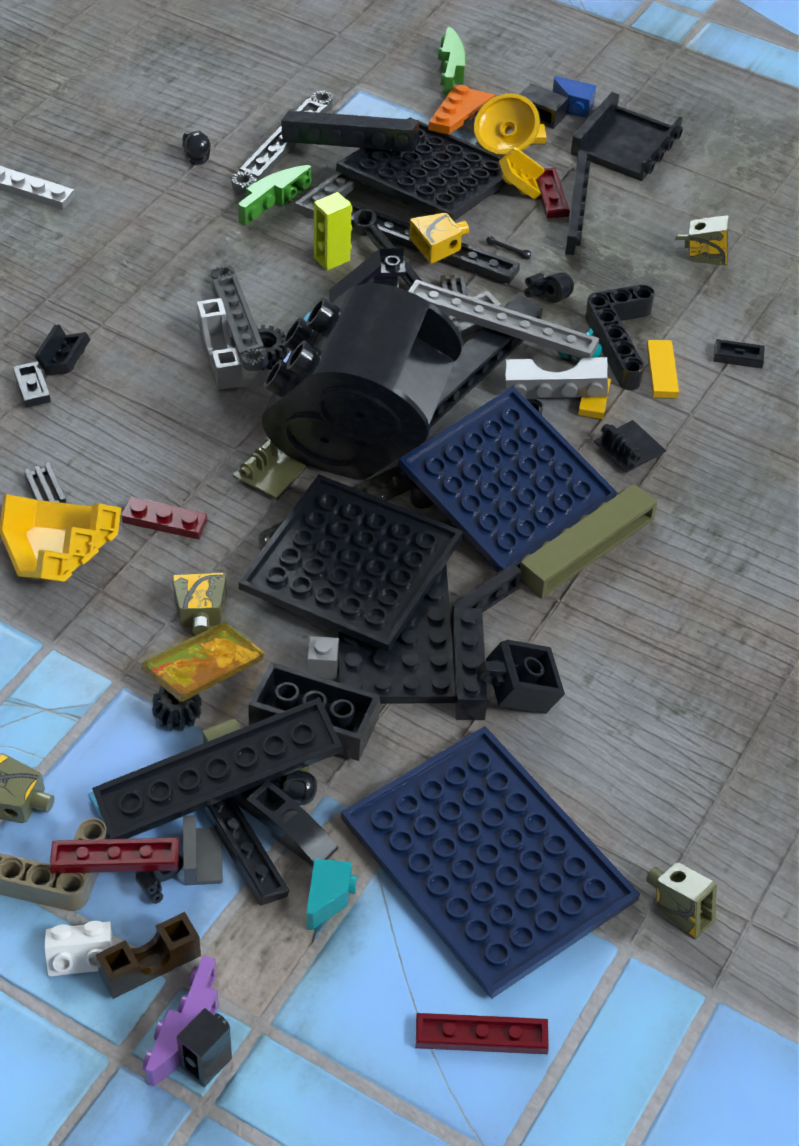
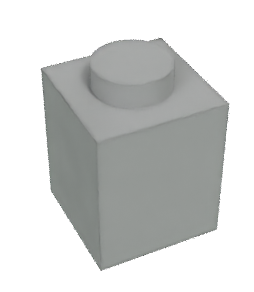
M310 636L308 651L309 674L337 681L339 638Z

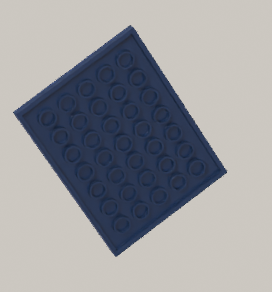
M486 726L341 812L342 821L491 999L639 900L640 893Z

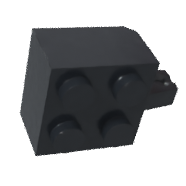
M505 640L496 646L488 655L486 661L476 670L478 681L493 685L498 706L547 714L565 695L551 647Z

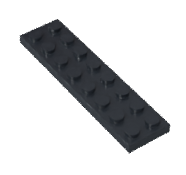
M319 697L93 787L92 790L110 839H128L260 786L265 781H272L343 752V748Z

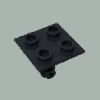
M634 420L618 428L614 425L605 424L601 428L602 436L594 440V443L626 473L666 452V449Z

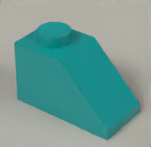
M314 859L306 913L307 930H314L348 906L349 894H355L357 886V875H352V862Z

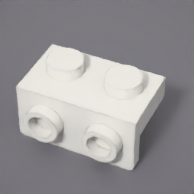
M90 921L84 925L75 926L61 924L46 929L45 955L48 975L60 976L98 971L96 954L112 947L111 922Z

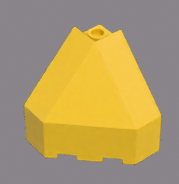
M4 494L0 519V535L17 576L43 581L65 582L72 576V572L76 568L87 563L99 552L98 549L107 541H112L118 535L121 508L100 503L84 506L41 501Z

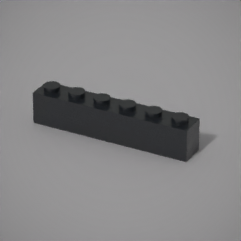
M289 110L281 120L282 142L413 152L420 142L419 120Z

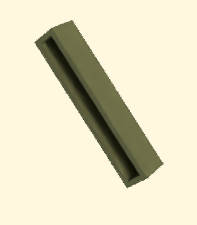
M633 484L626 490L619 491L616 497L608 502H603L591 514L584 515L571 528H565L558 537L552 541L545 542L533 554L526 555L520 562V581L542 599L654 520L658 501L636 484Z

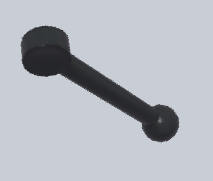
M489 236L486 239L488 245L494 244L522 255V258L526 260L531 258V251L529 250L522 251L495 240L493 236Z

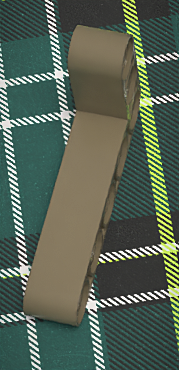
M97 818L86 819L80 824L74 840L108 839L106 825ZM0 853V895L63 910L77 911L83 908L88 902L99 872L51 874L49 864ZM47 882L44 885H38L39 883ZM71 889H78L74 892H67Z

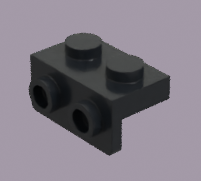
M59 324L54 325L35 354V358L46 375L67 374L74 369L76 362L84 353L91 339L86 332L66 335Z

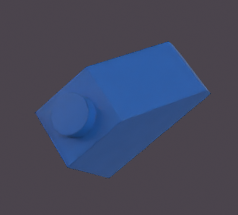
M555 76L553 92L568 98L567 113L588 118L594 105L597 85Z

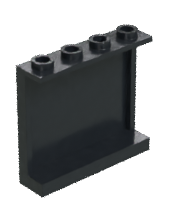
M611 92L573 135L571 155L578 157V150L587 151V161L643 181L647 174L653 172L656 163L662 161L665 152L671 150L674 141L680 139L683 132V127H681L683 117L679 116L673 125L666 124L618 106L620 94Z

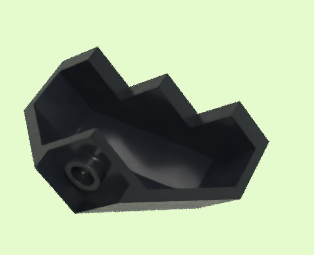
M404 248L378 249L329 290V301L334 302L349 288L361 284H383L399 288L398 276H406Z

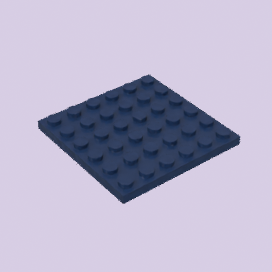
M514 386L404 455L397 464L454 526L463 531V535L498 572L506 570L513 564L520 568V562L526 555L533 554L545 542L552 541L565 528H571L584 515L591 514L603 502L610 501L618 494Z

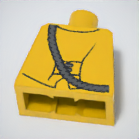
M446 213L410 219L409 238L430 264L458 252L461 249L462 236L469 234V226L466 221L455 223Z

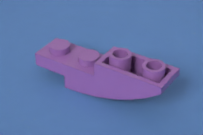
M203 955L199 967L194 966L189 978L191 988L188 995L182 996L178 1012L168 1009L165 1020L158 1022L154 1034L155 1046L153 1051H147L142 1069L146 1071L148 1085L155 1086L180 1066L176 1036L204 1008L215 1015L219 1006L218 992L211 989L217 975L215 958Z

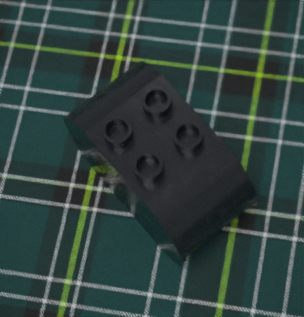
M361 284L349 288L334 302L323 297L313 308L308 320L305 321L302 318H298L285 336L283 345L292 351L287 362L279 360L265 380L264 388L272 392V395L262 415L263 429L271 442L279 450L308 467L354 480L367 479L420 446L427 439L429 424L454 362L462 352V336L452 320L439 308L424 298L397 287L383 284Z

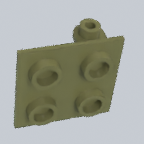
M266 439L263 445L257 448L249 456V459L240 465V468L233 474V477L276 499L306 468V465L282 454L270 439Z

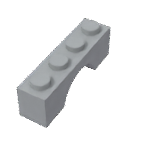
M222 299L197 301L198 325L218 390L243 386L242 363L237 347L233 348L231 344Z
M607 357L582 358L575 367L563 372L542 370L534 364L532 359H507L506 390L514 386L524 398L608 397Z

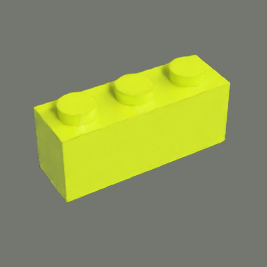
M338 192L314 202V259L327 271L350 261L352 249V205Z

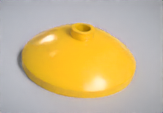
M502 94L490 99L479 110L474 123L475 136L483 149L499 156H505L514 147L523 151L535 140L540 128V117L537 108L528 98L519 94ZM509 130H513L512 133L507 134Z

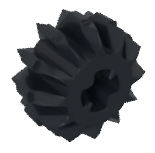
M160 686L159 694H155L152 700V714L154 718L157 719L160 727L167 725L170 732L175 727H179L182 732L185 725L194 727L195 719L200 718L202 700L199 694H194L181 701L165 687Z

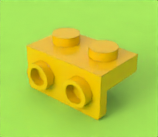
M514 147L499 160L503 172L502 177L507 184L515 185L524 196L528 195L535 200L541 195L536 179L544 173V168L517 147Z

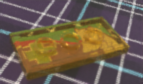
M223 622L143 661L141 670L179 701L183 702L262 661L264 652L226 622Z

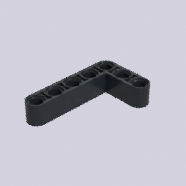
M636 285L590 294L587 300L586 321L593 330L594 337L599 338L602 352L607 357V362L619 385L625 390H636L640 387L644 364L621 321L642 318L651 314L655 292L648 285Z

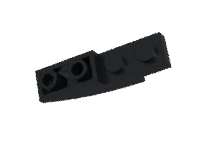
M269 780L260 786L228 798L270 828L273 838L312 866L314 865L315 858L328 860L338 850L337 844L301 806Z

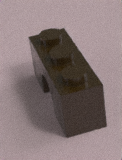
M183 912L156 925L155 936L141 947L130 948L127 941L124 940L97 953L98 971L112 999L200 957V937L187 914Z

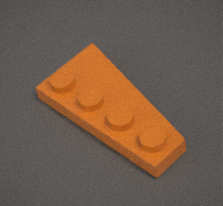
M455 85L430 119L428 130L451 134L464 125V120H471L475 112L479 111L486 102L496 97V95L470 89L465 85Z

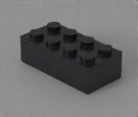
M270 662L248 704L249 725L320 697L343 748V752L338 755L359 761L379 719L381 696Z

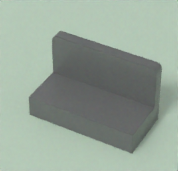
M195 815L183 816L185 886L221 884L223 882L222 841L214 827L197 828Z

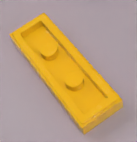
M647 340L646 347L653 398H678L679 387L672 340Z

